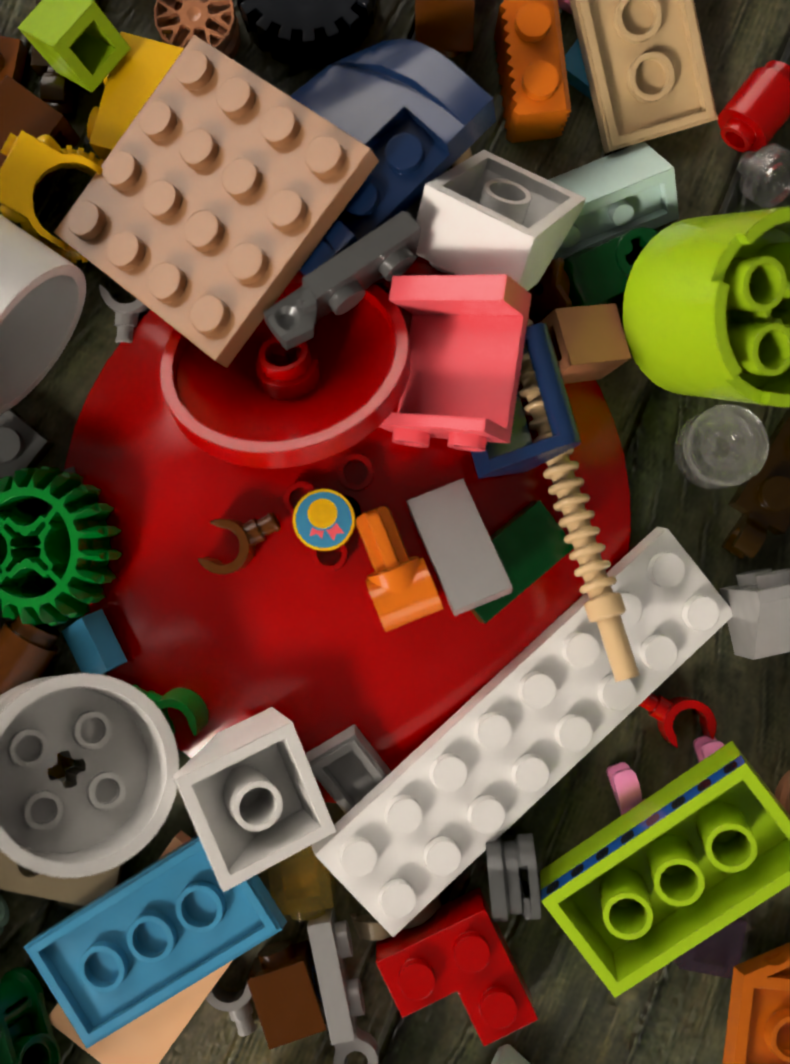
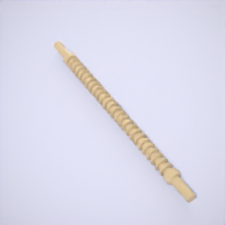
M470 147L452 164V168L473 156ZM528 319L527 327L533 325L532 320ZM527 352L522 358L519 385H522L523 388L519 391L521 400H527L528 402L523 409L525 415L532 416L533 418L528 427L530 431L537 432L538 434L533 440V443L552 437V432L530 356ZM574 448L545 462L548 468L543 472V477L553 481V485L548 488V493L558 497V501L554 503L553 509L555 511H562L563 518L559 520L558 524L560 527H567L569 532L564 537V543L572 544L574 547V551L569 554V559L578 561L579 568L575 569L574 575L584 579L585 584L580 587L579 591L582 594L588 593L589 600L584 604L588 620L592 623L597 622L615 682L640 676L621 618V615L626 612V607L622 595L618 592L613 593L611 587L617 580L615 577H608L606 574V569L611 566V562L601 558L600 553L605 550L606 546L603 543L596 542L595 536L600 533V528L592 527L590 524V520L594 518L595 512L585 508V503L589 501L590 496L585 493L581 494L579 488L584 485V479L576 477L574 471L579 468V463L569 459V455L574 452Z

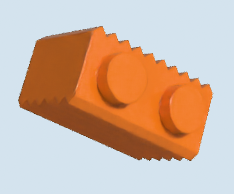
M504 0L499 8L493 40L496 41L495 51L498 53L496 62L499 64L497 73L500 74L499 84L502 86L500 95L503 96L502 106L505 108L503 117L506 119L504 128L507 129L506 139L511 143L557 138L562 135V131H564L566 126L565 122L568 121L569 113L572 112L558 0Z

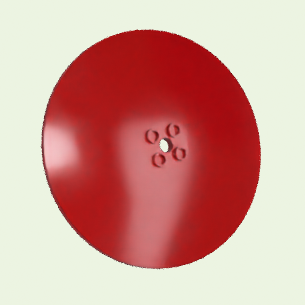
M420 256L417 258L423 263L430 265L428 260ZM379 282L375 283L382 289L384 288L383 284ZM398 306L405 320L409 338L412 314ZM150 310L138 322L137 327H134L132 343L121 342L105 363L89 391L73 431L64 470L75 467L76 473L84 477V485H94L96 488L101 489L98 503H107L115 508L106 520L107 526H116L122 530L117 536L110 538L111 548H115L124 554L117 560H109L108 563L109 568L118 578L114 579L111 583L102 584L106 598L101 599L98 603L90 604V612L82 616L84 617L102 609L128 661L106 673L107 676L122 680L130 685L136 684L146 691L152 690L162 696L174 688H186L197 693L207 706L209 718L207 725L196 736L193 735L186 716L180 710L168 707V714L173 721L176 731L174 738L177 748L190 758L202 749L217 733L273 707L293 722L305 754L355 724L389 769L393 771L583 595L579 589L585 584L583 577H576L574 575L575 569L579 568V563L577 560L569 559V554L574 551L572 549L486 624L479 622L470 610L454 616L409 513L406 501L463 478L489 536L532 500H540L558 523L563 518V513L553 509V505L558 501V497L548 493V488L553 485V481L543 477V472L548 468L547 463H543L525 473L478 479L471 451L448 447V439L430 438L429 447H412L392 442L393 432L380 427L354 446L326 459L305 465L286 468H253L223 461L211 456L193 444L179 429L170 412L162 392L160 366L166 343L174 328ZM596 380L564 384L581 439V444L574 447V452L569 455V459L579 463V468L574 471L576 477L584 479V485L579 488L581 494L585 493L590 496L589 501L585 503V508L595 512V516L590 520V524L592 527L600 528V533L595 536V540L597 543H603L606 546L605 550L600 554L602 560H609L611 562V566L606 569L607 573L629 552L631 511L625 456L614 419ZM522 385L518 386V392L523 388ZM521 400L524 408L528 402L527 400ZM399 403L396 405L392 413L398 412ZM525 415L527 423L529 424L533 420L532 416ZM530 431L533 441L538 434L537 432ZM330 489L342 494L344 497L354 499L360 506L361 514L377 507L387 506L392 513L408 556H419V558L424 559L443 609L385 632L365 580H368L367 576L374 572V568L357 526H355L351 538L338 549L318 551L309 548L300 541L293 527V513L299 500L313 490ZM270 512H273L281 526L280 531L267 535L266 540L256 544L253 559L242 570L229 574H215L206 570L198 561V558L210 557L229 564L236 559L240 550L239 540L232 531L219 528L211 524L210 521L216 519H235L246 523L253 518L258 520ZM561 527L565 534L568 535L567 527ZM315 777L324 802L336 803Z

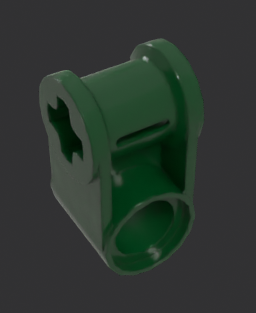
M635 228L597 247L584 249L565 258L564 270L570 281L569 298L572 301V307L618 304L623 301L626 283L633 265L630 266L627 262L629 255L632 253L633 257L637 259L647 243L659 232L652 228Z
M15 967L4 974L0 983V1064H60V1047L54 1037L45 1007L43 988L37 977L24 967Z

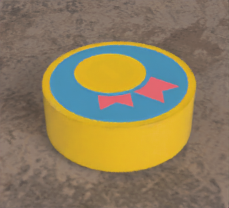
M313 490L303 496L294 509V531L303 544L314 550L332 551L340 548L351 538L355 529L356 518L352 505L342 494L334 490Z

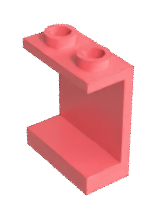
M508 275L392 276L389 301L412 314L409 333L411 351L409 379L399 401L398 412L391 413L379 426L382 429L393 432L392 442L412 447H429L430 438L448 439V447L472 452H485L487 442L510 444L532 297L531 293Z

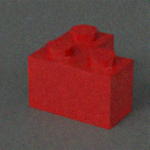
M480 887L442 905V908L437 910L424 924L411 929H403L394 937L391 936L384 940H377L376 964L402 1018L458 992L483 1046L495 1042L538 1020L530 991L497 923L493 922L492 912Z

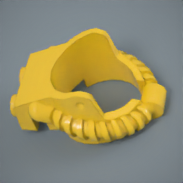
M21 130L18 136L10 132L0 153L7 156L0 168V212L2 216L12 222L20 223L21 229L67 260H70L71 263H77V260H82V263L88 262L85 257L70 245L54 237L41 226L35 215L33 196L36 185L46 174L63 167L80 170L93 178L95 173L102 174L103 168L100 166L105 160L103 158L99 160L95 157L96 154L91 151L90 153L84 152V148L78 147V150L72 149V145H66V148H61L51 135L44 134L36 139Z

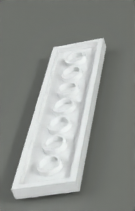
M657 526L606 573L608 577L616 578V583L611 586L613 593L618 592L622 595L626 607V612L621 615L640 676L615 682L597 622L592 623L588 620L584 607L585 602L589 600L588 593L583 594L334 824L335 833L311 846L318 860L392 937L400 932L486 850L487 842L496 841L733 617L730 606L668 528Z

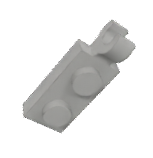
M334 902L311 907L307 930L331 1045L335 1047L333 1064H348L346 1056L353 1051L362 1052L367 1057L368 1064H378L379 1048L375 1038L357 1025V1016L365 1015V1003L359 977L350 979L345 958L353 956L347 920L337 921Z

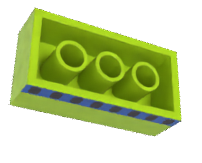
M730 741L540 870L541 902L616 998L790 885V815L735 743Z

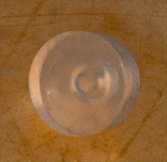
M772 143L762 147L756 153L749 151L741 157L738 163V172L742 174L740 190L745 198L762 208H771L781 203L790 194V150L779 144Z

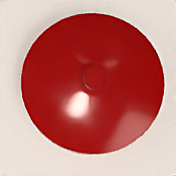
M299 272L296 273L274 304L302 286L303 276ZM374 283L365 289V296L355 307L342 315H335L334 312H331L317 322L314 338L289 350H286L277 340L263 318L227 368L213 360L174 329L166 343L160 366V382L164 398L176 424L183 434L198 448L223 461L253 468H286L326 459L354 446L377 429L392 413L405 391L411 368V351L406 323L400 309L396 304L389 301L388 293Z

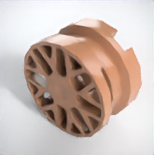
M156 0L154 21L163 43L185 48L193 35H196L231 59L236 56L241 39L239 33L240 25L232 0Z

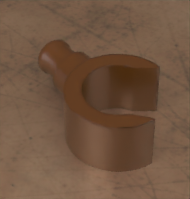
M270 512L258 520L253 518L246 523L235 519H216L210 521L211 524L219 528L232 531L239 540L240 550L236 559L229 564L210 557L198 558V561L206 570L215 574H229L242 570L253 559L256 544L266 540L267 535L280 531L281 526L273 512Z

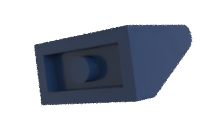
M537 323L527 327L523 355L527 352L529 353L552 437L533 443L518 392L510 444L487 442L485 452L471 451L478 479L525 473L581 444L546 323Z

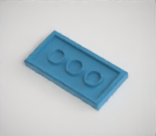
M198 835L40 933L31 939L24 948L86 1048H89L283 930L287 920L258 874L223 892Z

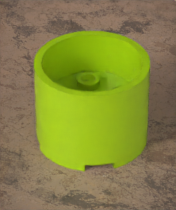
M790 206L683 219L661 230L643 248L630 271L623 299V326L629 350L636 364L653 383L664 390L681 395L775 407H790Z

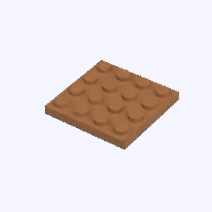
M193 35L100 166L103 168L102 174L95 173L53 233L213 360L227 368L263 320V312L274 305L379 160L369 147L207 42Z

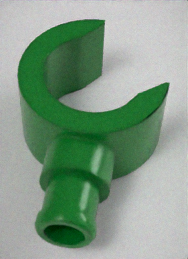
M136 684L132 685L144 693L160 709L168 721L173 735L176 731L173 721L169 717L168 707L176 708L186 716L194 736L207 725L209 718L207 706L203 699L194 691L186 688H174L162 696L152 690L146 691Z

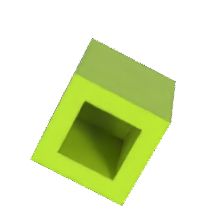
M41 0L17 27L58 74L90 92H93L131 49L94 0Z

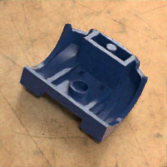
M405 38L382 41L328 65L290 95V97L369 147L379 160L298 272L303 277L400 212H405L423 194L426 183L443 174L496 122L493 98L457 65L437 50L421 42Z

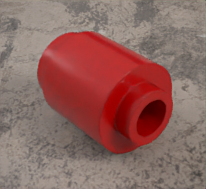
M771 60L764 67L754 69L719 113L720 135L730 148L738 152L762 151L790 117V65L781 61Z

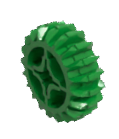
M42 466L41 469L22 468L15 470L14 476L0 478V606H2V617L15 620L20 616L22 624H32L33 626L46 623L50 626L64 624L71 618L82 617L87 612H90V604L98 603L101 599L106 598L102 584L111 583L114 579L118 578L109 568L108 563L109 560H117L124 554L115 548H111L110 538L117 536L122 530L116 526H107L106 522L115 508L107 503H98L101 489L96 488L94 485H84L83 476L74 472L61 471L58 467ZM42 501H46L53 506L48 515L37 517L31 511ZM37 576H42L43 578L51 577L57 585L48 592L34 582L37 580L35 579Z

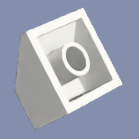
M482 150L425 184L416 220L417 224L421 227L416 255L428 260L430 265L436 270L448 274L508 275L529 291L542 278L583 209L586 198L486 150Z
M273 707L217 733L173 775L223 892L336 832L293 722Z

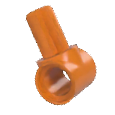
M382 506L359 515L356 518L355 524L374 568V572L367 576L368 580H365L385 632L442 610V603L424 559L419 558V556H408L390 509L387 506Z

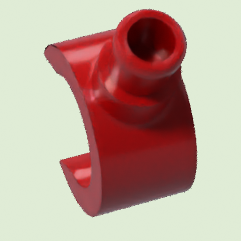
M651 693L639 705L648 711V715L657 719L661 736L675 748H678L677 736L673 730V722L677 714L685 709H694L698 713L703 734L711 739L715 737L717 730L715 716L707 705L687 696H679L668 700L661 695L656 696Z

